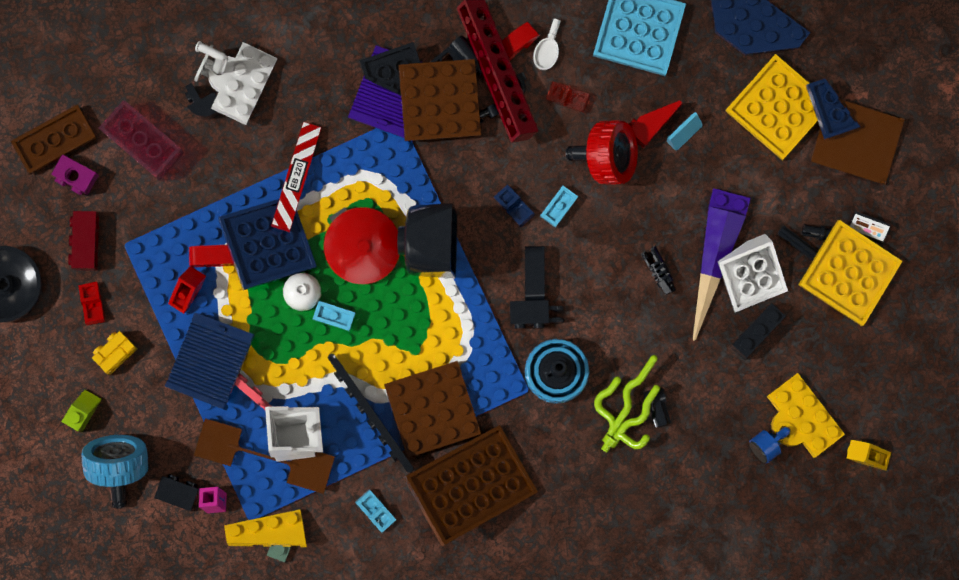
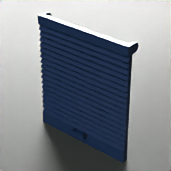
M194 313L192 323L178 352L177 359H175L165 387L227 410V402L255 335L204 315Z

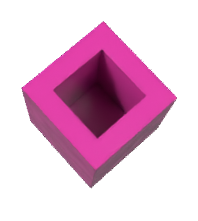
M219 487L200 488L199 508L206 513L226 512L227 493Z

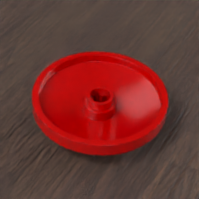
M366 207L346 210L330 223L325 233L323 248L326 261L336 275L354 284L377 282L386 277L397 264L400 256L398 255L397 248L398 230L390 218L378 210Z

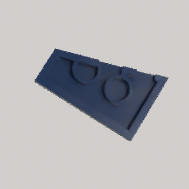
M826 79L806 85L824 139L860 127L857 121L855 122L850 116L849 110L844 108L839 101L838 95Z

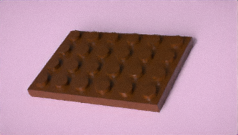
M500 425L403 477L442 547L538 493Z

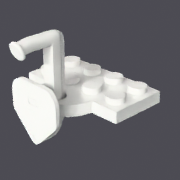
M198 41L195 51H200L206 55L194 81L197 82L201 74L208 77L212 88L219 92L211 109L246 125L278 58L244 42L236 58L214 49L212 44L208 46ZM211 56L216 60L212 61L209 59V57Z

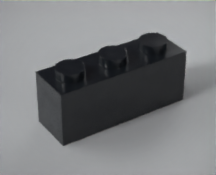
M771 303L730 348L743 360L746 359L786 316Z

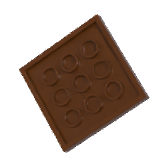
M475 59L398 65L405 142L481 136Z
M458 361L384 384L407 458L481 435Z

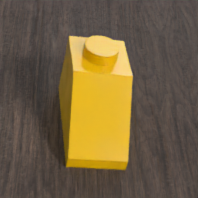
M851 440L846 458L887 471L891 452L870 443Z

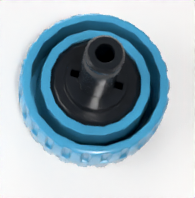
M564 339L544 341L536 346L527 358L525 364L526 382L534 395L545 402L555 404L568 402L576 398L584 390L588 382V360L584 352L570 341Z

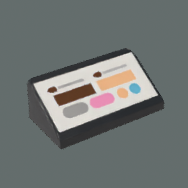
M855 211L852 214L849 226L868 239L883 244L891 224Z

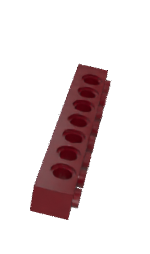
M463 0L457 7V11L510 142L529 140L538 132L537 124L533 119L530 107L524 97L523 90L506 53L489 7L485 0Z

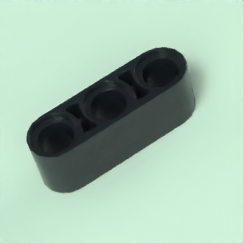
M525 246V301L545 300L544 246Z

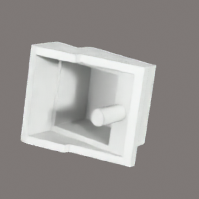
M265 407L268 450L271 458L274 457L278 462L315 457V452H323L319 407Z

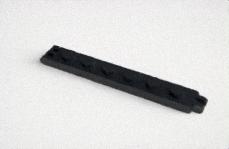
M329 354L328 359L336 370L334 375L340 383L342 381L345 382L347 385L345 391L350 398H356L358 401L356 406L361 414L366 413L370 419L367 422L373 430L377 428L381 434L378 438L384 446L388 444L392 451L389 454L395 462L399 460L408 473H412L414 470L413 466L334 354Z

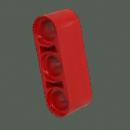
M227 245L189 247V267L234 266Z

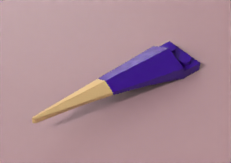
M714 188L707 212L693 341L697 338L722 277L718 261L732 252L746 218L750 202L748 197Z

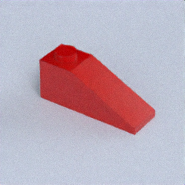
M679 100L644 114L637 120L634 118L629 125L635 133L637 143L645 148L681 107L682 102Z

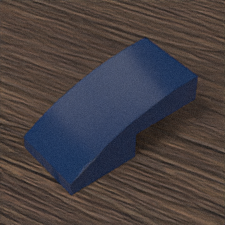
M508 184L494 196L498 204L520 227L535 215Z

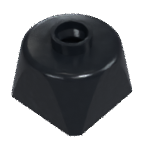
M453 203L414 205L408 208L405 226H399L397 248L398 255H405V265L409 275L456 278L458 215Z

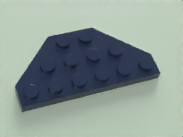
M710 0L715 33L745 56L756 53L798 49L810 34L808 30L767 0Z

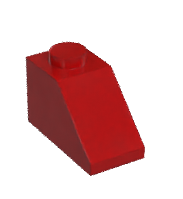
M190 266L179 277L168 304L184 314L200 291L206 276Z

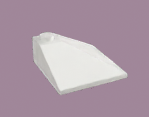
M766 234L748 240L718 261L734 312L788 291L773 242Z

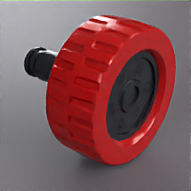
M600 121L592 127L587 145L568 146L565 150V156L569 161H587L590 174L600 184H625L632 178L637 166L638 147L636 136L631 126L625 121Z

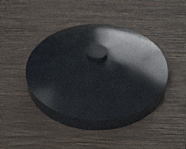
M0 246V323H8L23 318L35 307L42 291V277L37 264L25 252L11 246Z

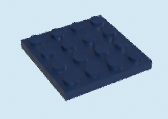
M279 199L218 218L243 291L317 267L297 209L290 232L271 227Z

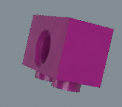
M63 154L51 174L56 178L54 180L56 183L62 186L66 184L71 186V191L78 195H82V193L88 195L99 177L96 172ZM77 172L79 174L78 179L70 181L71 174Z

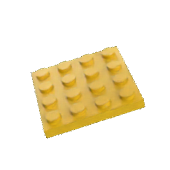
M776 54L725 110L782 161L818 121L806 85L810 83Z
M837 220L798 285L860 326H864L901 265L902 260L841 220Z

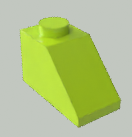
M84 390L70 406L61 422L78 432H83L102 399Z

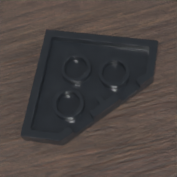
M414 42L359 60L366 80L401 96L398 65L421 63Z

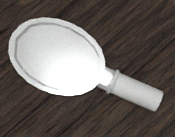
M558 19L553 20L548 37L542 39L534 50L533 61L539 70L550 69L558 58L559 48L555 41L561 22Z

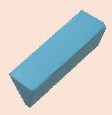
M696 112L693 113L667 138V143L674 150L677 151L703 126Z

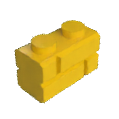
M121 331L118 333L113 332L107 338L108 342L104 346L100 345L93 351L94 356L92 359L108 375H111L138 349Z

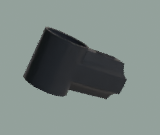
M660 387L659 393L650 406V413L655 428L671 423L662 387ZM651 390L643 392L644 399Z

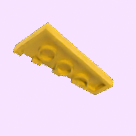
M300 509L224 525L228 546L263 545V547H271V545H282L283 547H307Z

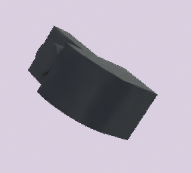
M192 83L185 86L188 91L185 95L189 103H192L187 107L195 117L202 120H210L221 115V113L211 109L217 97L214 92L200 99Z

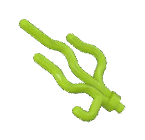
M652 355L639 375L625 385L623 390L624 407L616 419L609 411L603 408L602 401L617 389L621 383V378L616 376L609 387L600 391L594 400L595 409L609 422V430L602 439L604 445L601 448L606 453H608L611 447L615 449L620 440L633 449H641L649 442L650 436L647 434L643 435L641 440L636 442L627 436L625 432L629 427L642 424L647 420L650 414L651 403L660 391L659 385H654L645 398L641 415L637 418L624 420L632 408L631 390L645 380L658 360L656 355Z

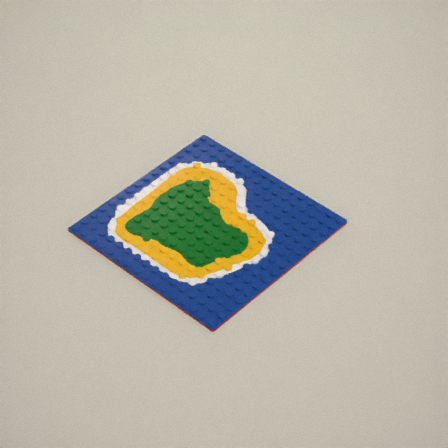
M376 128L312 157L297 206V212L317 266L302 273L310 274L318 280L321 286V298L319 301L356 313L350 332L313 320L317 305L308 311L292 309L283 297V287L289 277L243 291L235 266L193 267L204 274L206 278L187 311L183 314L168 304L179 277L189 268V247L227 245L218 218L280 199L288 169L131 240L124 246L175 359H177L178 352L192 323L194 313H198L255 335L240 374L248 380L246 383L251 388L255 386L263 393L261 397L272 407H319L323 452L321 453L335 456L326 487L391 457L389 452L392 451L388 444L384 446L378 438L381 434L377 428L373 430L367 422L370 419L366 413L361 414L356 406L358 404L356 398H350L347 394L345 382L342 381L340 383L334 375L336 370L328 359L329 354H334L401 451L405 449L384 386L386 383L458 361L476 417L528 392L526 382L458 238L455 279L409 275L406 270L405 255L399 256L397 264L386 277L370 284L348 282L336 275L328 265L323 245L325 233L332 222L329 217L344 207L347 210L358 207L378 210L389 217L398 230L399 226H405L406 215L410 206L441 204L412 141L405 142L404 138ZM234 385L227 402V410L193 398L203 421L206 418L242 429L239 439V446L241 448L270 456L266 411L236 385ZM237 451L231 466L223 464L248 520L261 518L316 492L288 484L290 467L281 462L244 451Z

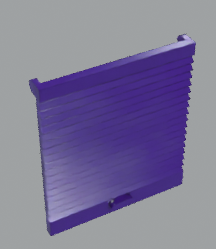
M376 45L372 56L388 51V49ZM364 76L348 118L404 138L401 96L366 80Z

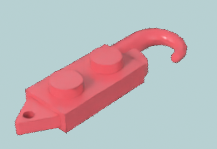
M239 373L235 385L264 410L265 407H272L261 397L263 393L255 386L253 388L246 384L248 380Z

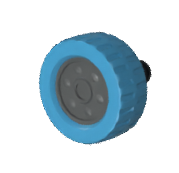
M130 435L104 436L89 442L82 450V467L85 478L92 484L110 487L112 507L116 509L124 508L127 505L125 485L140 480L148 471L147 447L137 437Z

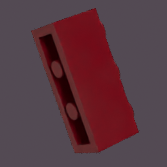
M73 211V216H70L72 235L69 236V246H72V253L68 256V264L76 271H97L99 213L96 211Z

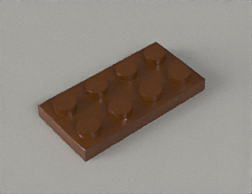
M77 104L13 139L11 143L28 174L31 175L60 159L62 154L66 156L95 140L97 137Z

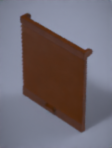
M839 99L844 108L849 110L852 119L855 122L857 121L860 127L824 139L820 128L810 162L886 185L905 119Z

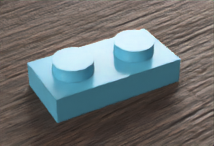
M562 186L540 217L556 228L578 196L565 186Z
M318 301L313 320L350 332L356 313Z

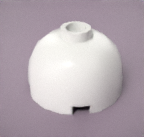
M296 273L285 282L283 297L292 309L308 311L314 308L321 298V286L312 275Z

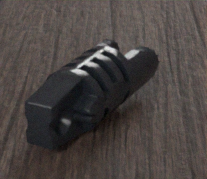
M653 246L650 249L656 261L655 263L647 251L641 253L648 269H650L653 278L656 280L655 282L658 287L662 288L665 295H668L676 290L672 282L673 277L669 273V269L664 263L657 247Z

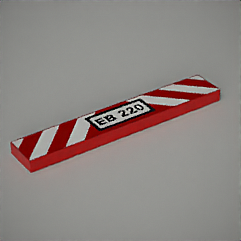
M306 122L302 124L271 227L290 232L321 131L319 126Z

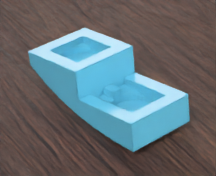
M370 489L355 501L381 533L396 521Z

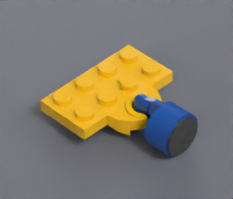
M797 373L767 396L778 411L771 422L772 432L769 434L767 431L762 430L749 441V445L756 457L763 463H769L781 454L780 444L790 447L803 443L812 457L815 458L845 434Z

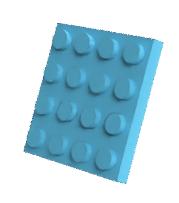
M608 0L593 56L666 76L686 3L675 0Z

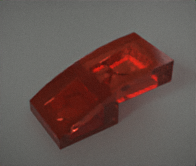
M552 81L546 99L566 108L584 113L590 95L572 89L570 86Z

